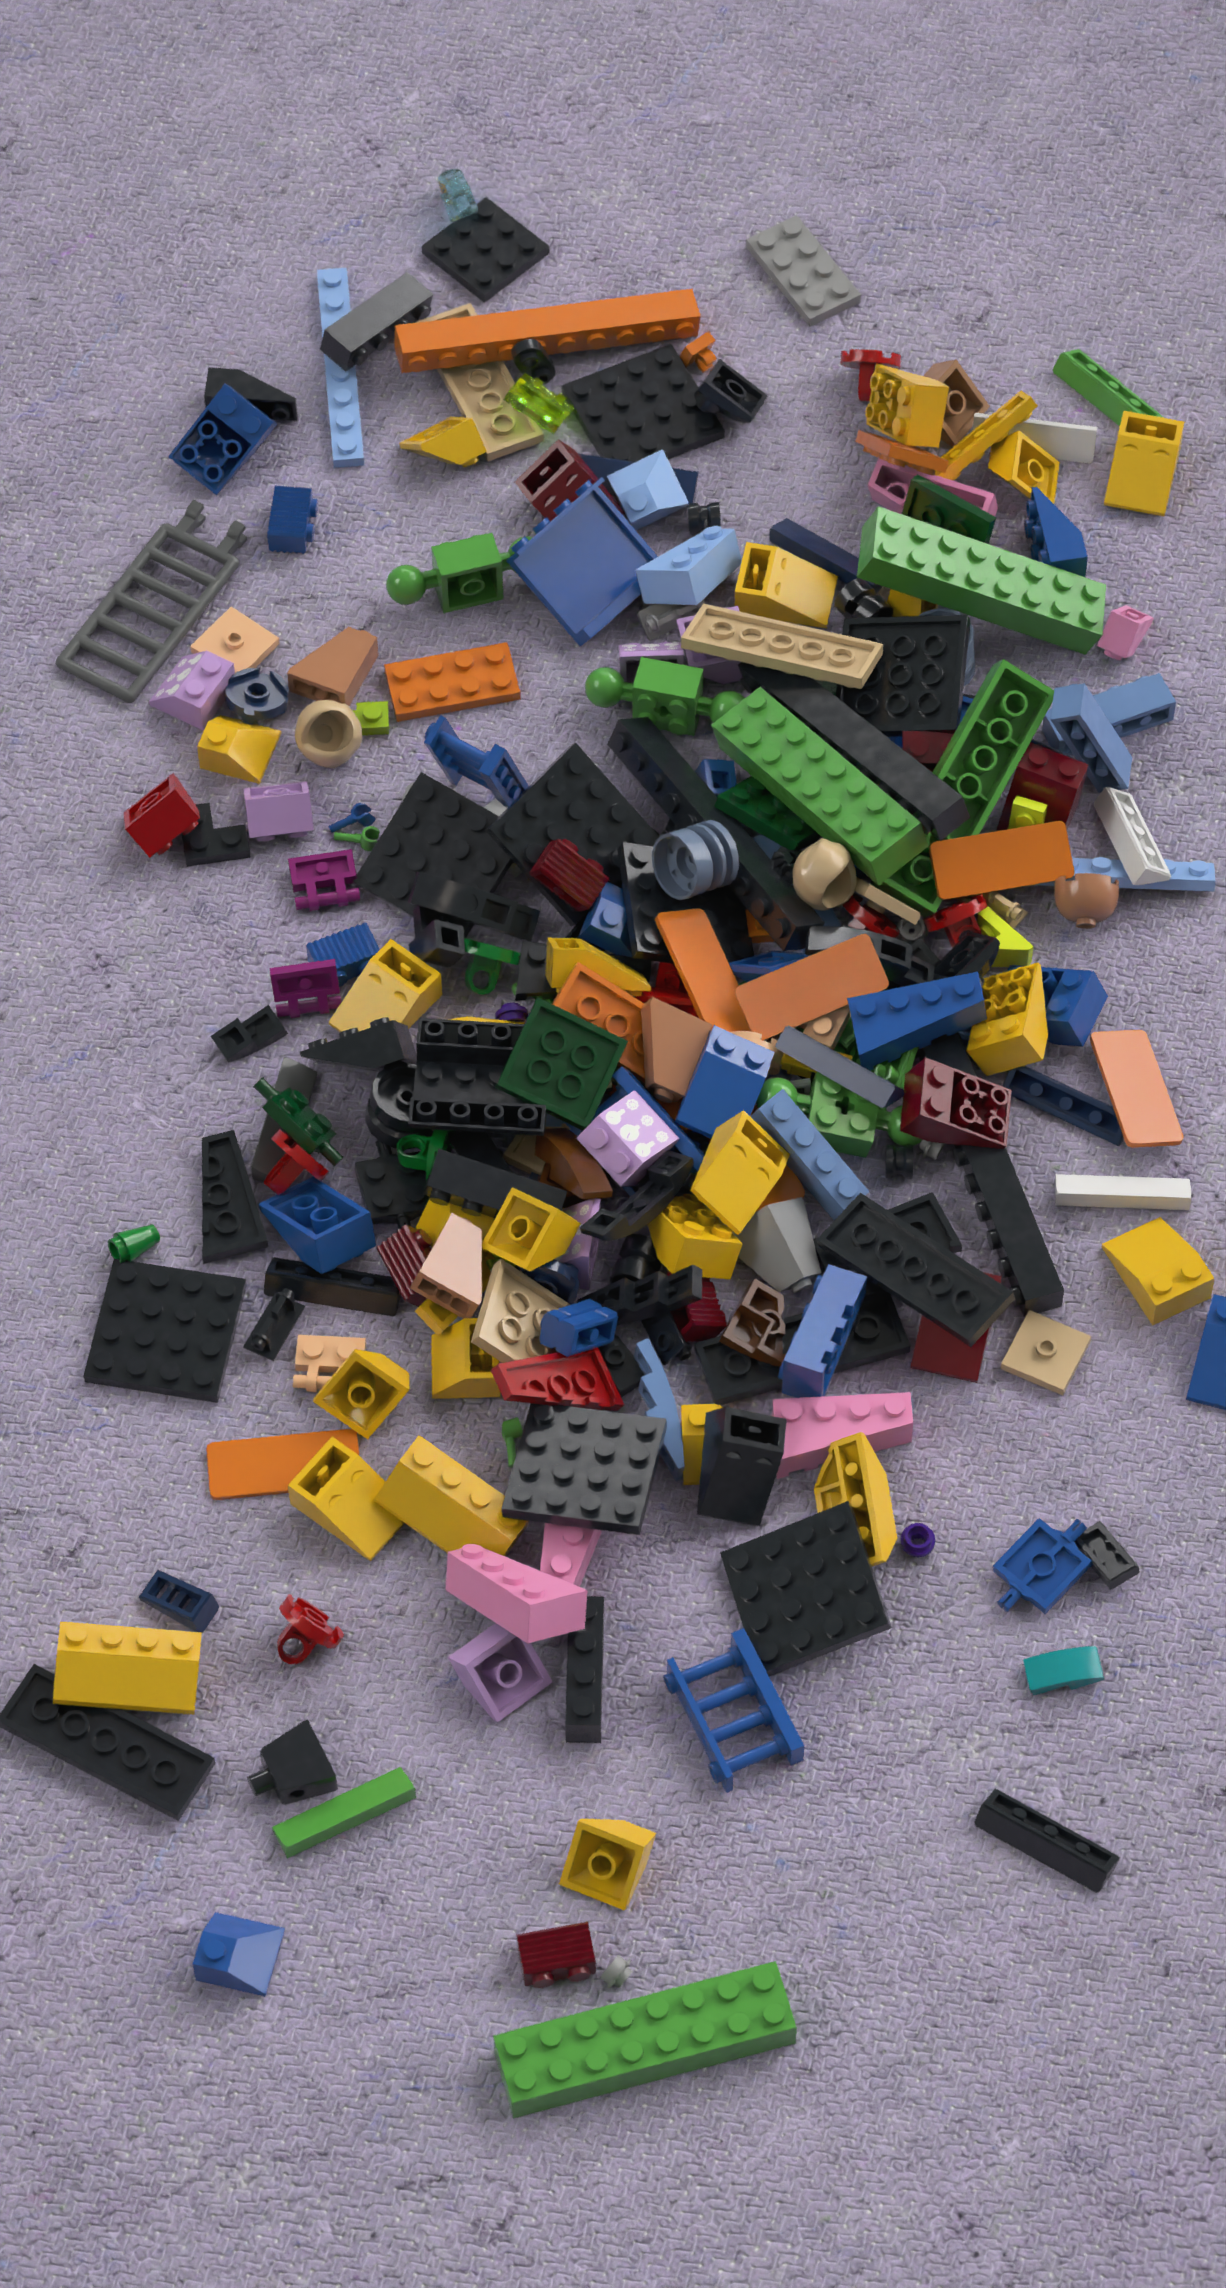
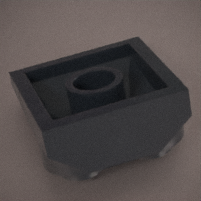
M721 359L716 362L694 393L696 405L703 412H720L726 417L742 423H750L768 397L767 394Z
M968 932L934 966L933 981L978 972L983 991L982 986L985 981L983 977L995 961L1000 946L999 940L995 937Z

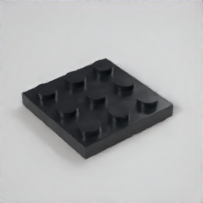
M485 197L423 244L422 254L485 303L549 254V245L493 201Z

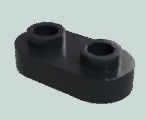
M526 339L513 346L511 354L514 364L530 384L545 385L554 378L556 370L553 360L537 340Z

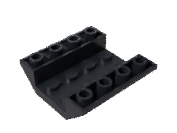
M419 1018L416 1043L417 1062L413 1097H411L408 1128L544 1136L547 1116L546 1105L527 1104L495 1088L524 1024Z

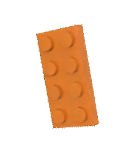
M858 430L855 442L864 446V452L896 466L905 468L907 465L924 474L934 476L935 471L946 473L949 463L946 459L916 446H907L893 439Z
M508 642L384 664V672L396 722L521 700Z
M577 962L552 1004L627 1040L628 1043L617 1066L628 1069L638 1080L645 1083L641 1009L644 1003Z

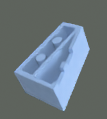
M720 526L708 527L703 532L636 569L644 604L698 605L741 565L742 558L735 529H722Z

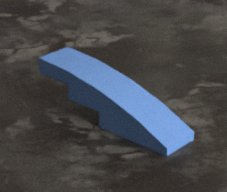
M646 1338L636 1343L634 1358L645 1375L640 1378L638 1391L649 1410L645 1411L644 1416L665 1418L667 1420V1430L660 1455L675 1481L682 1479L685 1465L682 1431L677 1407L664 1368L649 1338Z

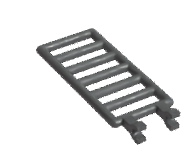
M193 500L176 527L168 523L160 526L57 657L56 666L125 702H134L239 567V559L232 554L247 541V536L242 534L246 529L245 525L234 520L225 538L218 547H215L191 535L194 529L200 527L206 520L205 515L201 514L204 504ZM169 537L224 565L214 577L159 548ZM152 559L206 586V589L197 599L142 572V570ZM135 581L189 608V611L179 621L124 592ZM117 603L172 632L165 642L161 643L107 616V614ZM98 626H101L155 654L147 665L144 666L89 637ZM83 648L136 675L137 678L127 689L72 661V659Z

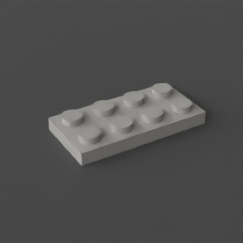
M797 215L746 239V248L809 327L861 302L860 292Z

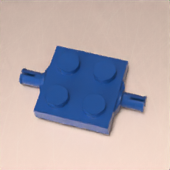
M1038 1518L993 1565V1572L1007 1582L1010 1587L1005 1595L997 1601L998 1605L1001 1608L1004 1607V1611L1008 1612L1022 1598L1030 1601L1046 1614L1092 1566V1560L1079 1551L1075 1544L1076 1539L1087 1530L1086 1525L1083 1522L1081 1523L1079 1519H1076L1063 1533L1051 1528Z

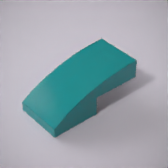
M1096 1646L1057 1650L1023 1659L1029 1689L1034 1696L1064 1686L1074 1690L1105 1680Z

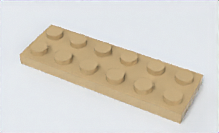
M469 303L415 323L475 316L477 313L472 304ZM503 361L437 369L462 416L473 419L487 451L483 453L487 462L544 442V434Z
M708 604L701 606L681 636V648L722 657L726 660L749 663L756 667L771 668L787 674L806 676L818 681L837 683L848 688L862 689L883 655V644Z

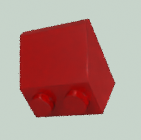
M174 773L124 811L125 830L149 858L155 853L161 855L173 845L172 840L181 833L183 835L190 833L198 825L197 820L200 818L199 809Z

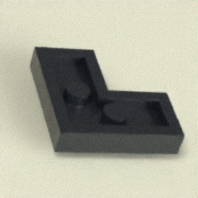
M210 803L195 804L199 809L200 818L197 820L198 825L190 833L182 834L187 867L251 858L246 824L214 829Z

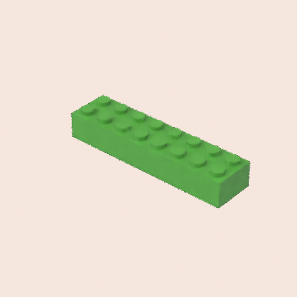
M879 506L862 526L857 578L1085 655L1103 635L1106 584Z
M1004 659L992 665L932 772L963 796L970 815L968 820L943 840L977 835L981 832L1053 702V689ZM931 833L925 834L928 843L926 849L880 885H877L873 880L870 885L920 912V915L924 918L935 914L942 902L937 896L929 854V845L940 840Z
M761 687L711 724L719 748L753 778L762 783L768 791L780 799L824 839L843 845L849 851L853 864L877 885L883 883L928 847L920 821Z
M774 1961L493 2035L494 2053L514 2119L796 2044L797 2026L777 1962Z

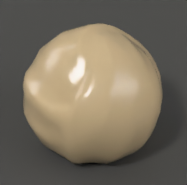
M318 700L307 705L300 713L296 723L295 741L301 753L311 762L325 768H336L347 762L359 749L362 743V726L355 713L347 704L331 700Z
M824 838L803 850L793 866V885L797 895L809 906L821 911L846 903L854 894L856 887V869L849 851L840 843Z

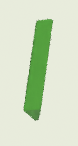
M1080 349L1061 353L1053 367L1054 374L1119 426L1123 411L1164 418Z
M398 1767L273 1826L272 1830L288 1859L415 1799L416 1790L402 1768Z

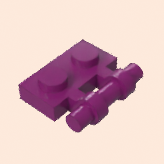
M352 849L288 859L293 892L306 891L307 896L295 897L296 910L309 908V911H316L321 906L338 904V907L348 906V902L361 901L359 888L346 890L345 886L346 884L355 883L353 880L357 879ZM335 886V892L317 894L316 889Z
M335 959L270 968L274 1001H288V1003L276 1004L277 1017L290 1016L292 1019L301 1017L300 1014L319 1011L320 1014L330 1013V1010L337 1009L342 1002L341 995L327 996L340 993ZM317 997V999L298 1001V999Z

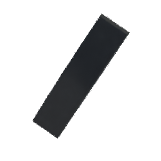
M690 1265L669 1276L657 1271L636 1282L622 1278L578 1299L577 1303L591 1299L601 1304L602 1307H607L617 1312L618 1320L616 1326L645 1320L701 1300L702 1269L695 1265Z

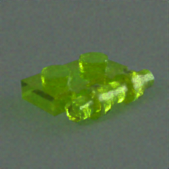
M524 373L510 388L504 400L511 404L515 410L524 413L534 420L539 427L555 434L567 417L569 418L572 414L574 407L566 402L567 398L560 393L556 395L546 388L542 380L537 377L534 379Z

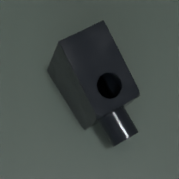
M308 1719L260 1750V1757L264 1769L247 1776L248 1783L255 1796L274 1788L280 1802L285 1805L338 1790L336 1774Z

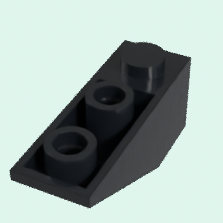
M208 367L204 393L205 408L222 386L227 384L269 418L278 421L298 420L295 397L239 369Z

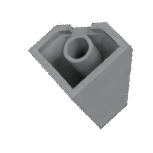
M802 1197L766 1205L754 1213L740 1234L737 1235L735 1232H732L743 1243L738 1257L778 1292L790 1289L794 1293L800 1292L811 1286L810 1279L821 1273Z

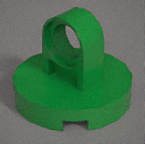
M464 938L465 952L470 953L465 973L466 987L476 994H488L494 990L497 984L502 962L518 965L521 952ZM484 970L488 974L489 982L484 988L478 989L473 984V977L477 971Z
M434 1129L432 1137L420 1135L404 1136L397 1143L399 1163L407 1168L425 1170L427 1181L438 1149L448 1152L454 1149L448 1139L454 1136L456 1131ZM411 1147L421 1150L416 1155H406L404 1151Z

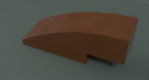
M567 1128L545 1129L544 1136H536L534 1155L551 1165L549 1176L551 1180L582 1199L612 1197L613 1190L598 1161L577 1140V1135Z

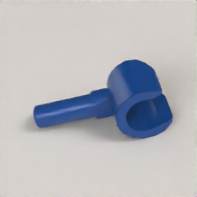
M357 803L353 806L351 815L328 827L331 833L356 822L364 827H368L375 822V817L369 813L372 811L370 807L364 803Z

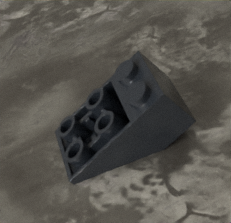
M389 1017L370 1022L371 1028L358 1031V1028L342 1031L339 1033V1039L330 1042L327 1041V1038L308 1043L309 1049L300 1051L301 1057L316 1062L380 1072L394 1064H416L417 1054L408 1026L396 1020L389 1021Z
M730 1407L706 1412L697 1515L760 1526L783 1457L787 1419Z

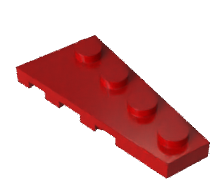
M599 1348L569 1357L557 1352L499 1363L491 1369V1373L504 1401L562 1405L608 1411H618L624 1406V1402Z

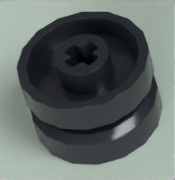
M399 1063L386 1067L377 1074L371 1087L370 1098L366 1107L365 1122L370 1133L378 1141L392 1148H397L398 1141L404 1136L420 1135L432 1137L434 1129L408 1128L416 1064Z

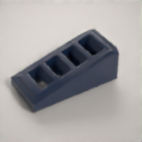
M160 1570L156 1571L139 1595L140 1601L189 1629L201 1633L204 1632L219 1610V1605L213 1594ZM166 1584L168 1588L160 1599L157 1598V1595ZM178 1591L179 1594L176 1596V1598L174 1599V1601L172 1602V1604H170L169 1602L171 1601V1599L174 1597V1595H175L176 1592ZM190 1598L191 1601L188 1603V1605L186 1606V1608L183 1610L182 1608L184 1607V1605L186 1604V1602H187L188 1599Z

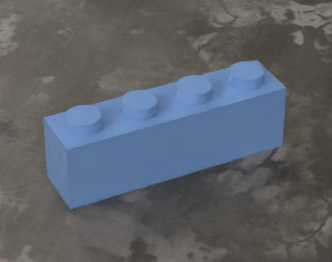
M1160 673L1152 676H1142L1134 682L1122 686H1113L1105 692L1093 695L1120 738L1174 719L1176 701ZM1051 708L1043 718L1042 732L1052 748L1065 754L1073 755L1050 720Z
M1085 683L1055 688L1050 720L1075 758L1089 765L1086 775L1098 793H1101L1105 787L1117 790L1128 789L1132 756Z
M784 1089L780 1090L750 1116L790 1154L786 1163L787 1166L833 1220L860 1193L863 1195L869 1193L868 1189Z

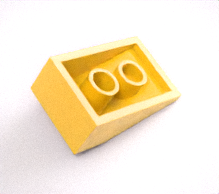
M1161 1217L1115 1237L1101 1246L1152 1326L1211 1298L1215 1278L1198 1252Z

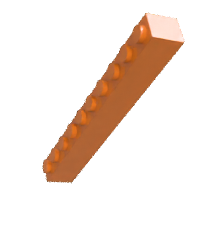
M684 289L395 325L394 348L401 373L421 372L496 361H510L513 359L511 354L513 346L526 339L537 340L548 355L695 337L698 336L701 315L693 289Z

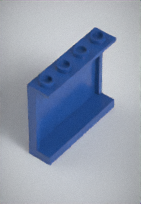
M602 477L594 484L588 480L575 491L578 498L572 503L568 498L554 510L557 516L551 521L546 517L532 529L536 535L530 540L525 536L511 547L514 554L506 560L579 646H582L595 636L641 594L635 570L658 557L598 487L605 481Z

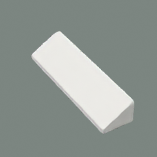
M974 413L973 430L991 415ZM1028 419L1023 423L1016 424L1008 431V435L1020 430L1056 460L1088 464L1093 462L1097 427ZM991 446L985 452H990Z
M1105 787L1095 800L1094 807L1133 885H1144L1170 880L1171 874L1132 795L1111 787Z
M1055 1175V1206L1190 1210V1179Z

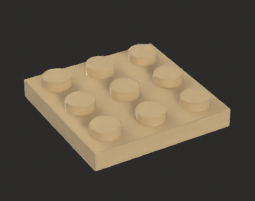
M500 1259L493 1264L471 1342L502 1363L557 1353L556 1348L551 1349L540 1343L541 1320L546 1312L558 1310L570 1304L503 1259Z

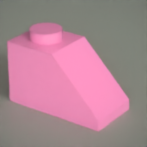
M1127 605L1111 611L1097 646L1105 649V655L1116 660L1132 656L1151 626L1154 617Z

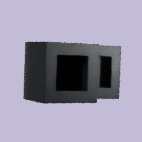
M419 906L413 909L415 939L408 944L409 951L425 963L446 968L456 964L465 955L463 926L448 923V916Z

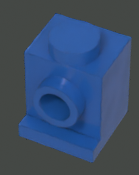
M703 759L695 770L716 797L737 785L734 760Z

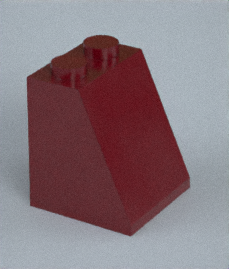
M1030 742L1017 765L996 831L1008 829L1012 805L1016 795L1047 804L1044 823L1062 821L1066 825V830H1068L1078 808L1089 765Z

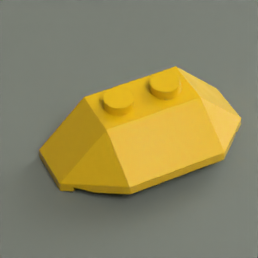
M858 1432L831 1442L828 1449L829 1455L821 1467L813 1489L817 1513L847 1501L852 1505L873 1567L887 1561L896 1543L897 1532L887 1474L865 1434Z

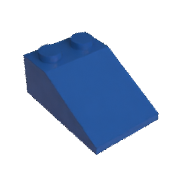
M714 1025L709 1032L674 1123L712 1139L718 1126L744 1110L750 1116L767 1077L774 1051Z
M311 1177L285 1190L283 1193L259 1203L260 1211L302 1262L321 1274L334 1270L338 1265L352 1258L359 1257L365 1251L376 1246L370 1211L325 1183L320 1182L315 1177Z
M1213 1294L1186 1400L1226 1410V1297Z

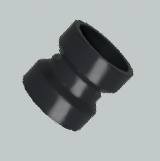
M710 502L706 506H700L698 503H688L689 534H699L711 526L721 527L719 502Z

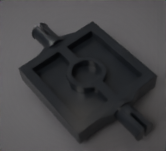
M377 1140L375 1144L379 1157L355 1162V1172L364 1207L370 1211L373 1225L392 1223L397 1224L398 1229H401L403 1225L411 1226L410 1221L422 1215L430 1196L423 1194L427 1182L426 1171L404 1167L399 1163L398 1155L392 1154L391 1147ZM420 1151L406 1153V1155H416L420 1153Z

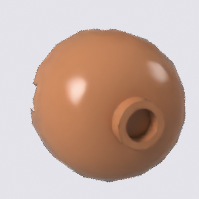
M1095 873L1075 874V880L1066 881V875L1055 879L1054 897L1056 907L1059 913L1067 920L1076 922V927L1090 929L1096 927V923L1109 918L1117 907L1119 881L1116 880L1114 883H1111V876Z

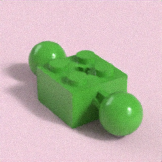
M492 533L474 535L470 538L432 546L433 569L421 572L412 565H400L394 568L387 577V592L395 602L401 605H411L423 597L426 589L435 587L443 613L503 600V571L511 569L514 571L506 560L514 554L511 547L523 537L515 540L509 547L508 552L499 554Z
M645 657L640 659L634 683L625 682L622 675L610 667L595 669L589 674L585 682V693L594 705L609 708L618 704L621 700L632 702L633 718L648 717L659 730L670 731L677 735L695 736L700 715L709 716L712 723H714L745 699L742 694L730 690L720 692L714 698L703 697V668Z
M817 1071L812 1080L809 1095L798 1093L795 1086L786 1079L771 1078L764 1082L756 1101L759 1109L780 1090L784 1089L831 1147L839 1153L866 1158L874 1141L875 1129L887 1131L891 1140L900 1146H915L922 1141V1139L900 1131L902 1105L894 1108L891 1112L879 1110V1106Z

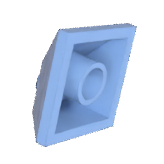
M663 449L607 476L629 523L636 531L688 506L689 502Z

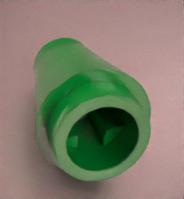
M153 1224L114 1233L113 1238L108 1240V1248L113 1259H120V1263L126 1260L131 1262L159 1243L160 1235Z

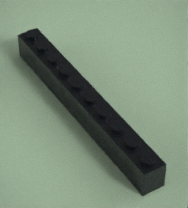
M744 662L738 664L742 675L740 682L748 693L751 694L759 687L764 689L920 821L926 835L931 833L938 840L942 841L970 818L963 796L813 678L797 674H787L783 671L766 667H756L753 664Z
M648 717L619 719L607 743L611 750L680 829L713 820L721 823L729 831L738 851L739 869L736 878L727 886L782 951L805 949L807 930L811 926H824L825 922L797 895L794 886L790 882L781 878L774 871L771 859L735 818L714 807L717 799L716 795Z
M959 1032L950 1036L942 1035L931 1040L930 1045L921 1049L918 1048L915 1059L919 1058L922 1061L926 1057L976 1076ZM954 1144L953 1155L958 1167L963 1166L966 1174L964 1175V1182L969 1195L974 1194L976 1198L975 1209L980 1222L986 1223L988 1228L986 1235L991 1250H997L1000 1258L998 1259V1267L1003 1278L1008 1277L1011 1285L1009 1290L1013 1291L1015 1300L1012 1302L1013 1305L1020 1307L1023 1317H1026L1029 1310L1041 1313L1062 1307L1064 1288L1007 1149Z

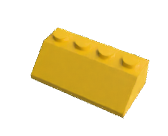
M418 1435L399 1460L374 1498V1502L446 1553L461 1549L467 1544H476L506 1556L529 1523L527 1520L502 1517L501 1508L505 1495L420 1435Z
M60 1621L53 1704L195 1715L202 1633Z

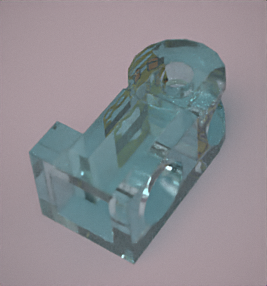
M460 169L446 170L438 176L437 181L442 192L440 196L451 222L479 211L471 189Z

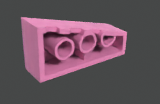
M879 458L868 482L872 500L888 510L902 514L910 481L917 474L993 516L996 515L998 510L994 493L936 475L924 474L908 466H905V468L896 466Z
M910 1392L773 1399L772 1416L787 1419L784 1453L776 1475L777 1479L787 1477L790 1472L804 1469V1471L818 1468V1465L823 1464L829 1455L828 1449L831 1442L858 1432L865 1434L874 1452L912 1442L913 1414Z
M545 1523L540 1571L580 1587L602 1530Z
M467 1544L461 1549L448 1552L445 1590L527 1644L585 1629L586 1589L485 1549L480 1545Z

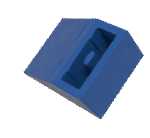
M224 384L168 457L211 492L218 495L258 450L277 423L232 387Z
M1032 487L1031 500L1026 501L1028 520L1024 521L1026 538H1031L1033 543L1030 546L1031 559L1086 577L1088 555L1082 532L1037 487Z
M1010 965L1007 971L1014 970L1022 966ZM1041 967L1048 1029L1047 1042L1055 1045L1083 1047L1108 998L1106 991L1094 971Z

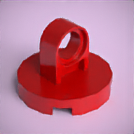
M850 349L849 354L843 350L841 351L840 365L859 369V400L870 401V379L875 371V365L881 364L900 369L901 355L892 352L891 358L883 357L880 350Z
M854 893L846 903L842 904L854 917L848 924L849 927L880 933L893 938L899 935L900 930L896 929L895 923L885 914H881L866 904L862 906L860 902L863 898Z
M983 894L970 897L971 901L967 903L960 901L930 915V918H924L923 922L927 931L932 932L944 928L952 948L959 942V936L963 931L982 934L974 914L987 907Z
M280 1128L271 1137L286 1152L271 1169L264 1181V1184L275 1194L283 1193L304 1169L320 1182L329 1174V1170L321 1163L319 1164L311 1154L309 1155Z
M288 1594L279 1607L282 1615L289 1622L277 1640V1650L280 1658L288 1664H298L307 1658L317 1643L329 1649H335L344 1637L340 1627L336 1626L332 1630L327 1625V1620L330 1617L300 1597L293 1602L294 1598ZM291 1638H296L303 1643V1648L298 1654L290 1655L283 1650L284 1643Z

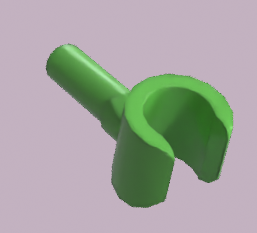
M368 826L363 829L362 834L335 832L334 840L360 843L361 848L368 852L372 851L377 843L376 840L368 838L378 839L380 831L374 826Z
M878 1064L875 1067L874 1073L893 1084L898 1082L899 1073L894 1067H889L887 1077H885V1066ZM887 1107L878 1108L879 1110L887 1111Z
M517 1417L506 1420L502 1424V1437L507 1446L509 1468H513L516 1458L514 1439L521 1437L523 1432Z

